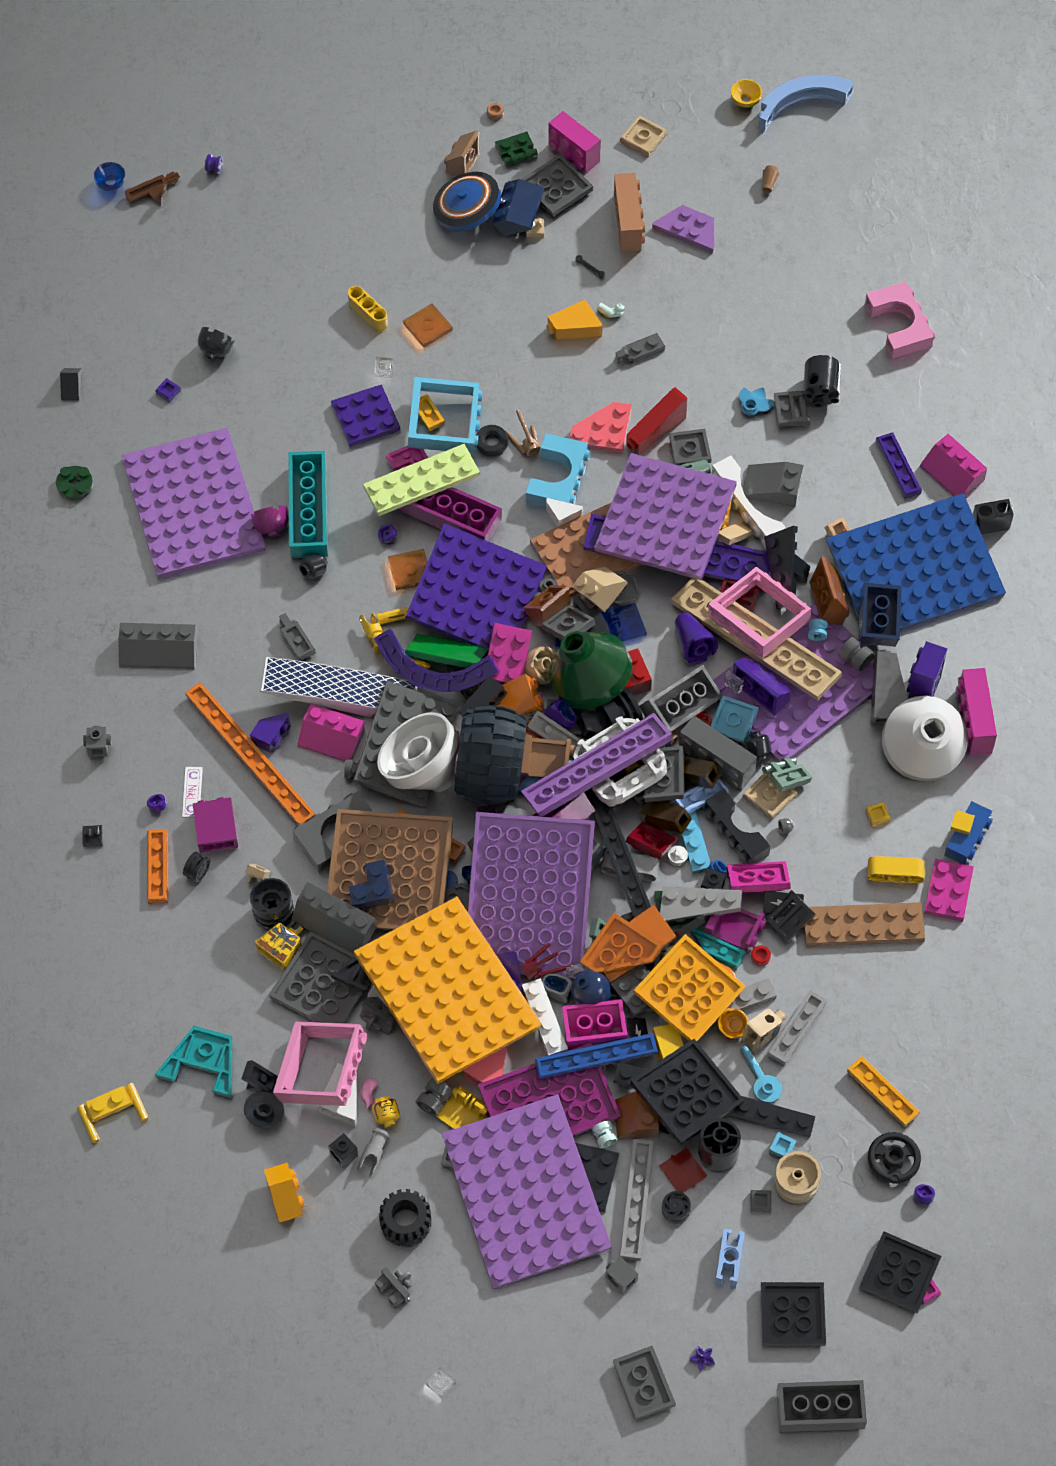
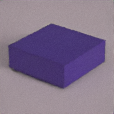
M166 378L155 392L170 403L181 391V387Z

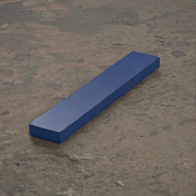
M651 1033L535 1058V1064L539 1079L656 1055L658 1050L654 1034Z

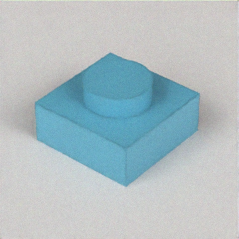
M778 1132L769 1152L782 1158L787 1153L793 1151L796 1140Z

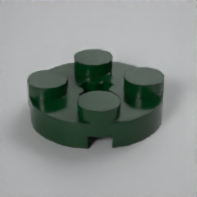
M81 466L61 468L56 478L57 491L67 500L76 501L83 499L84 495L90 493L93 489V479L88 468ZM76 480L79 482L76 483L75 486H72V481Z

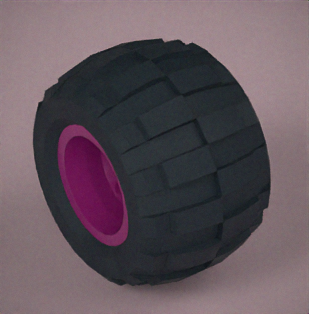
M496 705L475 706L474 709L467 708L463 712L454 791L457 795L464 796V799L474 803L487 805L505 804L506 801L514 802L518 798L527 724L523 714H517L513 709Z

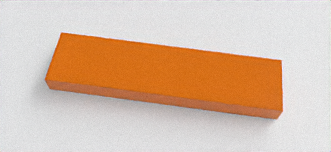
M167 829L147 830L148 904L168 903Z

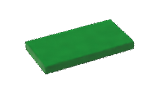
M417 634L405 649V653L413 658L468 668L487 657L489 647Z

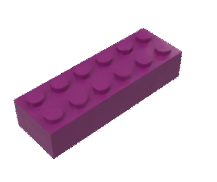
M454 487L396 509L437 528L442 529L445 523L486 541L491 540L502 521V508Z

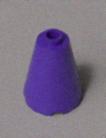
M690 613L679 614L675 619V627L683 658L690 664H700L707 661V657L710 654L714 655L718 649L716 637Z

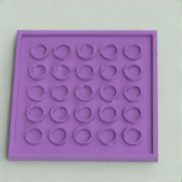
M631 453L595 544V551L702 580L737 486V481Z

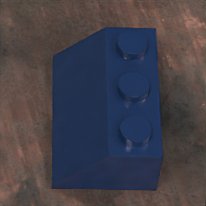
M521 179L505 182L500 204L495 212L492 224L503 236L531 230L545 188Z

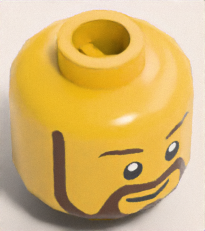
M390 1096L374 1100L375 1103L371 1109L376 1124L384 1125V1128L396 1125L395 1121L400 1118L397 1101L390 1098Z

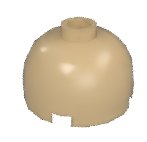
M543 646L531 650L527 654L524 668L525 674L534 678L539 685L549 684V669L556 652L550 647Z

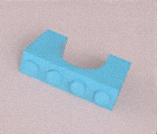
M545 433L541 445V458L563 463L569 468L571 473L563 481L554 483L531 478L526 491V503L546 507V500L550 498L575 504L576 496L574 494L575 491L580 489L581 481L579 479L580 476H584L586 468L584 463L590 457L588 443Z

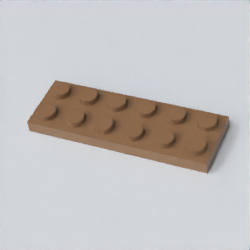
M921 902L810 907L816 913V916L804 927L806 946L925 941Z

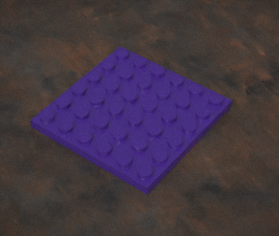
M444 523L405 619L461 642L489 647L495 623L523 629L528 617L524 607L532 601V596L537 593L547 565Z

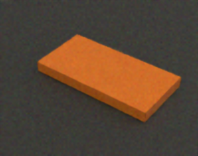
M652 905L629 922L661 943L664 947L677 938L655 905ZM635 967L605 972L604 974L613 983Z

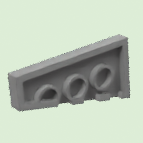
M663 887L660 914L666 922H682L685 919L697 918L701 915L704 918L705 915L714 914L716 916L740 912L742 890Z

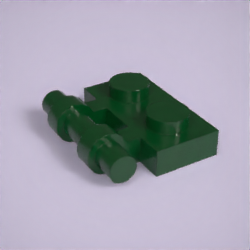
M527 131L495 141V147L501 159L504 158L505 165H514L520 160H529L533 156L538 155L537 149H533L534 144Z

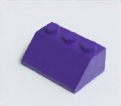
M749 658L734 662L732 682L774 716L790 701V689L785 684H780L771 673L761 669L757 662L751 661Z

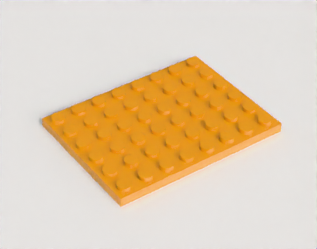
M458 897L354 951L358 962L437 1084L542 1026V1023Z

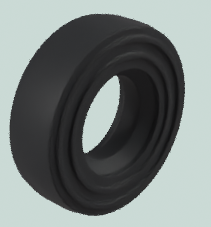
M486 425L476 434L478 436V446L476 447L486 456L500 455L508 446V435L498 425ZM494 435L499 439V442L493 446L485 443L486 437Z

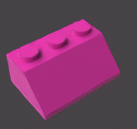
M947 434L935 443L920 464L928 474L953 496L962 493L967 495L985 480L987 467L950 434Z
M310 703L302 722L297 746L344 762L346 759L353 760L365 733L364 721Z
M622 999L603 1001L592 1005L562 1006L564 1034L568 1051L588 1043L595 1046L627 1039Z

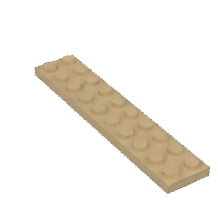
M692 578L671 599V604L685 613H690L701 624L817 701L842 677L840 670L790 637L764 658L759 656L708 616L709 603L722 593L703 580ZM733 602L726 608L765 640L778 631V629L736 602Z

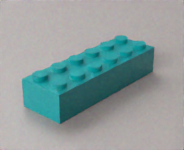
M325 451L288 452L289 548L291 558H303L314 552L328 557L327 464Z

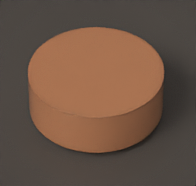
M499 103L490 104L487 107L488 118L491 120L501 119L504 116L503 106Z

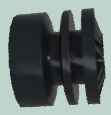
M624 688L610 702L596 707V710L603 709L604 714L607 715L609 727L614 725L616 718L623 716V719L643 720L639 704L627 688Z
M265 878L253 886L250 892V903L257 924L268 930L278 923L286 927L291 922L294 913L291 890L288 885L277 878Z

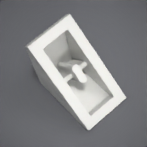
M550 498L546 500V511L557 527L583 516V506Z

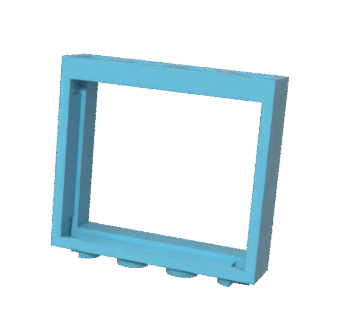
M414 377L408 448L447 451L465 444L469 453L473 454L474 446H478V436H475V431L479 432L480 421L476 420V417L480 416L481 406L478 405V401H482V391L479 390L480 383ZM421 391L473 396L469 438L416 434Z

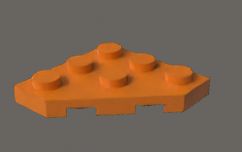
M613 913L580 962L593 971L605 973L653 963L664 946L616 913Z

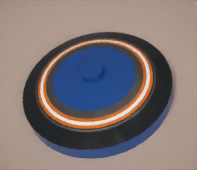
M476 171L460 174L446 182L436 194L433 202L434 215L443 227L450 230L462 231L477 227L487 221L497 210L501 200V190L496 180L487 173Z

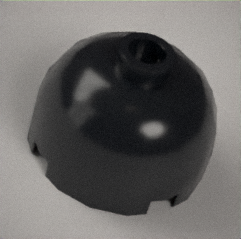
M202 327L198 336V346L205 353L204 356L206 358L214 360V358H223L230 353L235 343L234 340L231 341L232 338L216 329L211 332L208 331L209 327Z

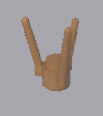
M516 410L527 438L522 441L523 445H521L508 431L506 433L522 454L526 453L527 456H533L540 451L534 426H530L531 437L520 411Z

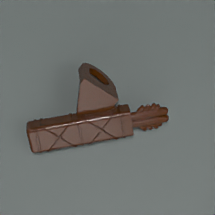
M178 172L167 173L166 177L163 174L158 177L156 176L151 180L125 190V196L129 203L150 195L158 205H161L168 183L178 182L180 175Z

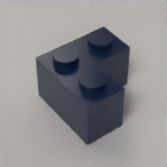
M379 860L365 863L368 882L349 886L352 906L363 910L395 903L389 867L386 861Z

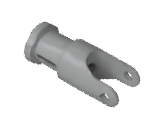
M378 1128L373 1129L370 1143L366 1144L357 1166V1170H359L364 1159L369 1157L373 1163L369 1176H372L382 1156V1148L385 1141L390 1137L388 1132Z

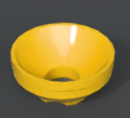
M739 80L731 88L733 102L741 107L756 105L762 96L760 85L753 80ZM747 96L751 100L748 102H744L741 100V98Z

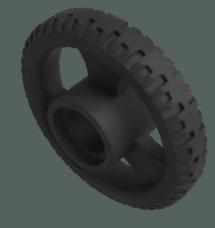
M888 1132L874 1139L869 1147L867 1159L871 1171L877 1178L887 1183L900 1184L910 1180L918 1172L921 1164V1153L915 1141L909 1138V1136L899 1132ZM897 1140L903 1142L905 1146L902 1148L894 1144L886 1148L883 1142ZM876 1155L884 1157L883 1164L890 1170L888 1173L883 1172L877 1166L875 1161ZM896 1155L899 1160L894 1161L889 1156ZM905 1157H914L911 1169L902 1174L899 1169L902 1168Z

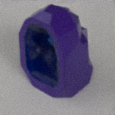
M560 698L552 702L543 711L545 716L563 728L571 729L576 724L577 717L575 712Z

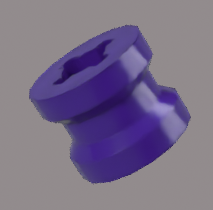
M208 154L205 160V171H214L220 174L223 166V157H213L212 154Z

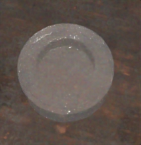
M583 964L572 965L565 970L569 979L575 978L579 973L586 971Z

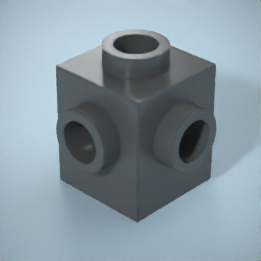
M93 726L87 728L86 735H83L84 747L86 746L88 756H108L111 734L107 733L106 727Z

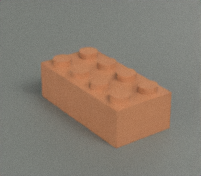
M635 173L614 174V203L620 252L641 251L642 244L645 243V222L642 220L643 208L639 205L642 204V197L639 194L640 181L636 180Z

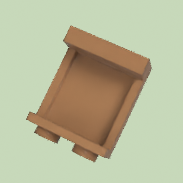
M525 735L521 776L533 778L548 776L569 763L570 757L574 756L575 745H571V739L560 741L533 738L532 735Z

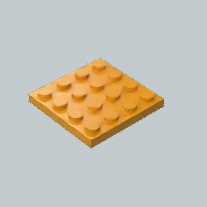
M685 934L634 989L633 993L688 1041L692 1039L698 1041L746 986Z

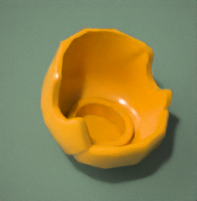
M727 1008L718 1018V1028L725 1037L738 1039L743 1035L748 1018L739 1009Z

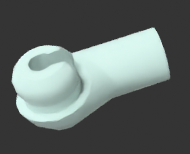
M600 303L597 307V311L608 318L619 317L624 313V306L622 304H616L615 308H609Z

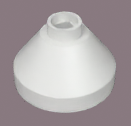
M918 696L902 702L889 715L882 731V746L887 760L897 772L916 781H934L948 775L962 761L968 745L967 728L959 712L949 703L936 697ZM924 727L931 728L937 737L929 738Z
M423 713L405 721L389 735L380 749L377 761L380 773L392 786L399 789L434 790L435 792H442L448 789L455 780L454 770L458 747L457 731L447 718L439 713Z

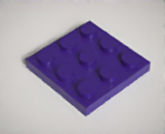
M382 384L331 400V406L349 447L401 431L399 422Z

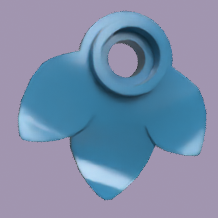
M743 388L739 393V400L742 403L741 410L746 415L752 416L758 412H767L774 405L773 400L766 399L764 388H759L752 392Z

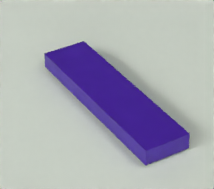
M894 433L876 437V443L904 499L921 494L922 489Z

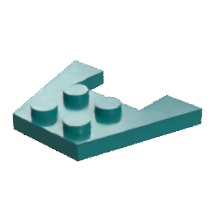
M193 1026L155 1073V1077L175 1083L180 1066H189L217 1074L212 1092L232 1098V1036Z

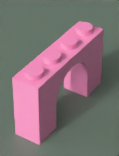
M907 282L866 293L865 305L871 317L888 312H900L908 316L912 321V325L909 328L887 335L886 347L892 359L932 347L933 340L935 339L934 331L929 328L927 317L922 314L920 303L915 300L913 289L909 288Z

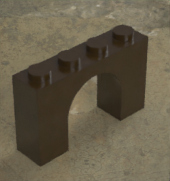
M684 756V787L694 785L712 789L722 775L715 763ZM670 800L646 802L639 812L644 822L656 828L683 834L692 820L685 807L670 804Z

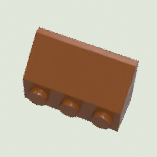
M821 557L809 581L820 619L827 621L828 624L843 625L846 617L849 616V607L846 605L845 594L842 592L841 580L838 578L837 572L825 557Z

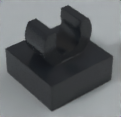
M102 825L83 826V847L103 846Z

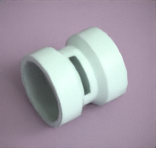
M610 1121L600 1122L592 1128L593 1134L598 1138L597 1144L601 1149L611 1147L618 1142L616 1134L612 1132L613 1126Z

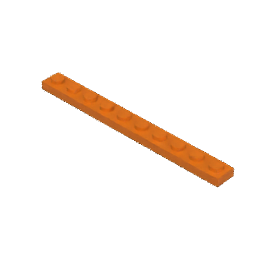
M201 682L185 692L190 702L297 825L309 821L315 815L314 811Z

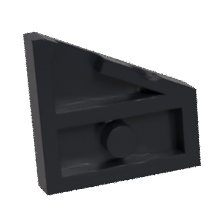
M357 958L345 963L346 966L337 972L336 970L332 972V979L363 993L367 992L372 983Z

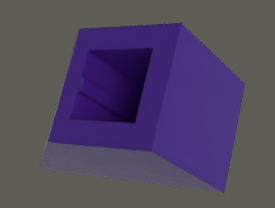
M283 713L260 719L250 733L252 742L257 747L272 753L274 748L280 745L283 734L287 733L291 727L289 714Z

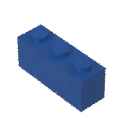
M971 801L965 812L975 816L970 834L966 835L955 831L946 847L944 856L965 865L968 860L972 861L977 852L975 849L976 845H981L985 834H983L984 830H989L994 819L991 818L993 811Z

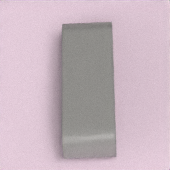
M606 850L602 858L600 871L606 875L617 876ZM630 853L640 879L649 882L655 881L659 860L651 856Z

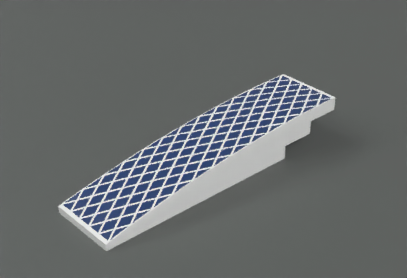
M266 657L260 692L372 717L376 713L386 681L417 691V686L409 683L407 680L364 671Z

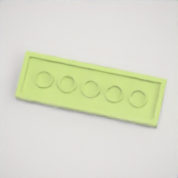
M462 444L364 483L363 487L378 516H381L480 476V471L465 444Z

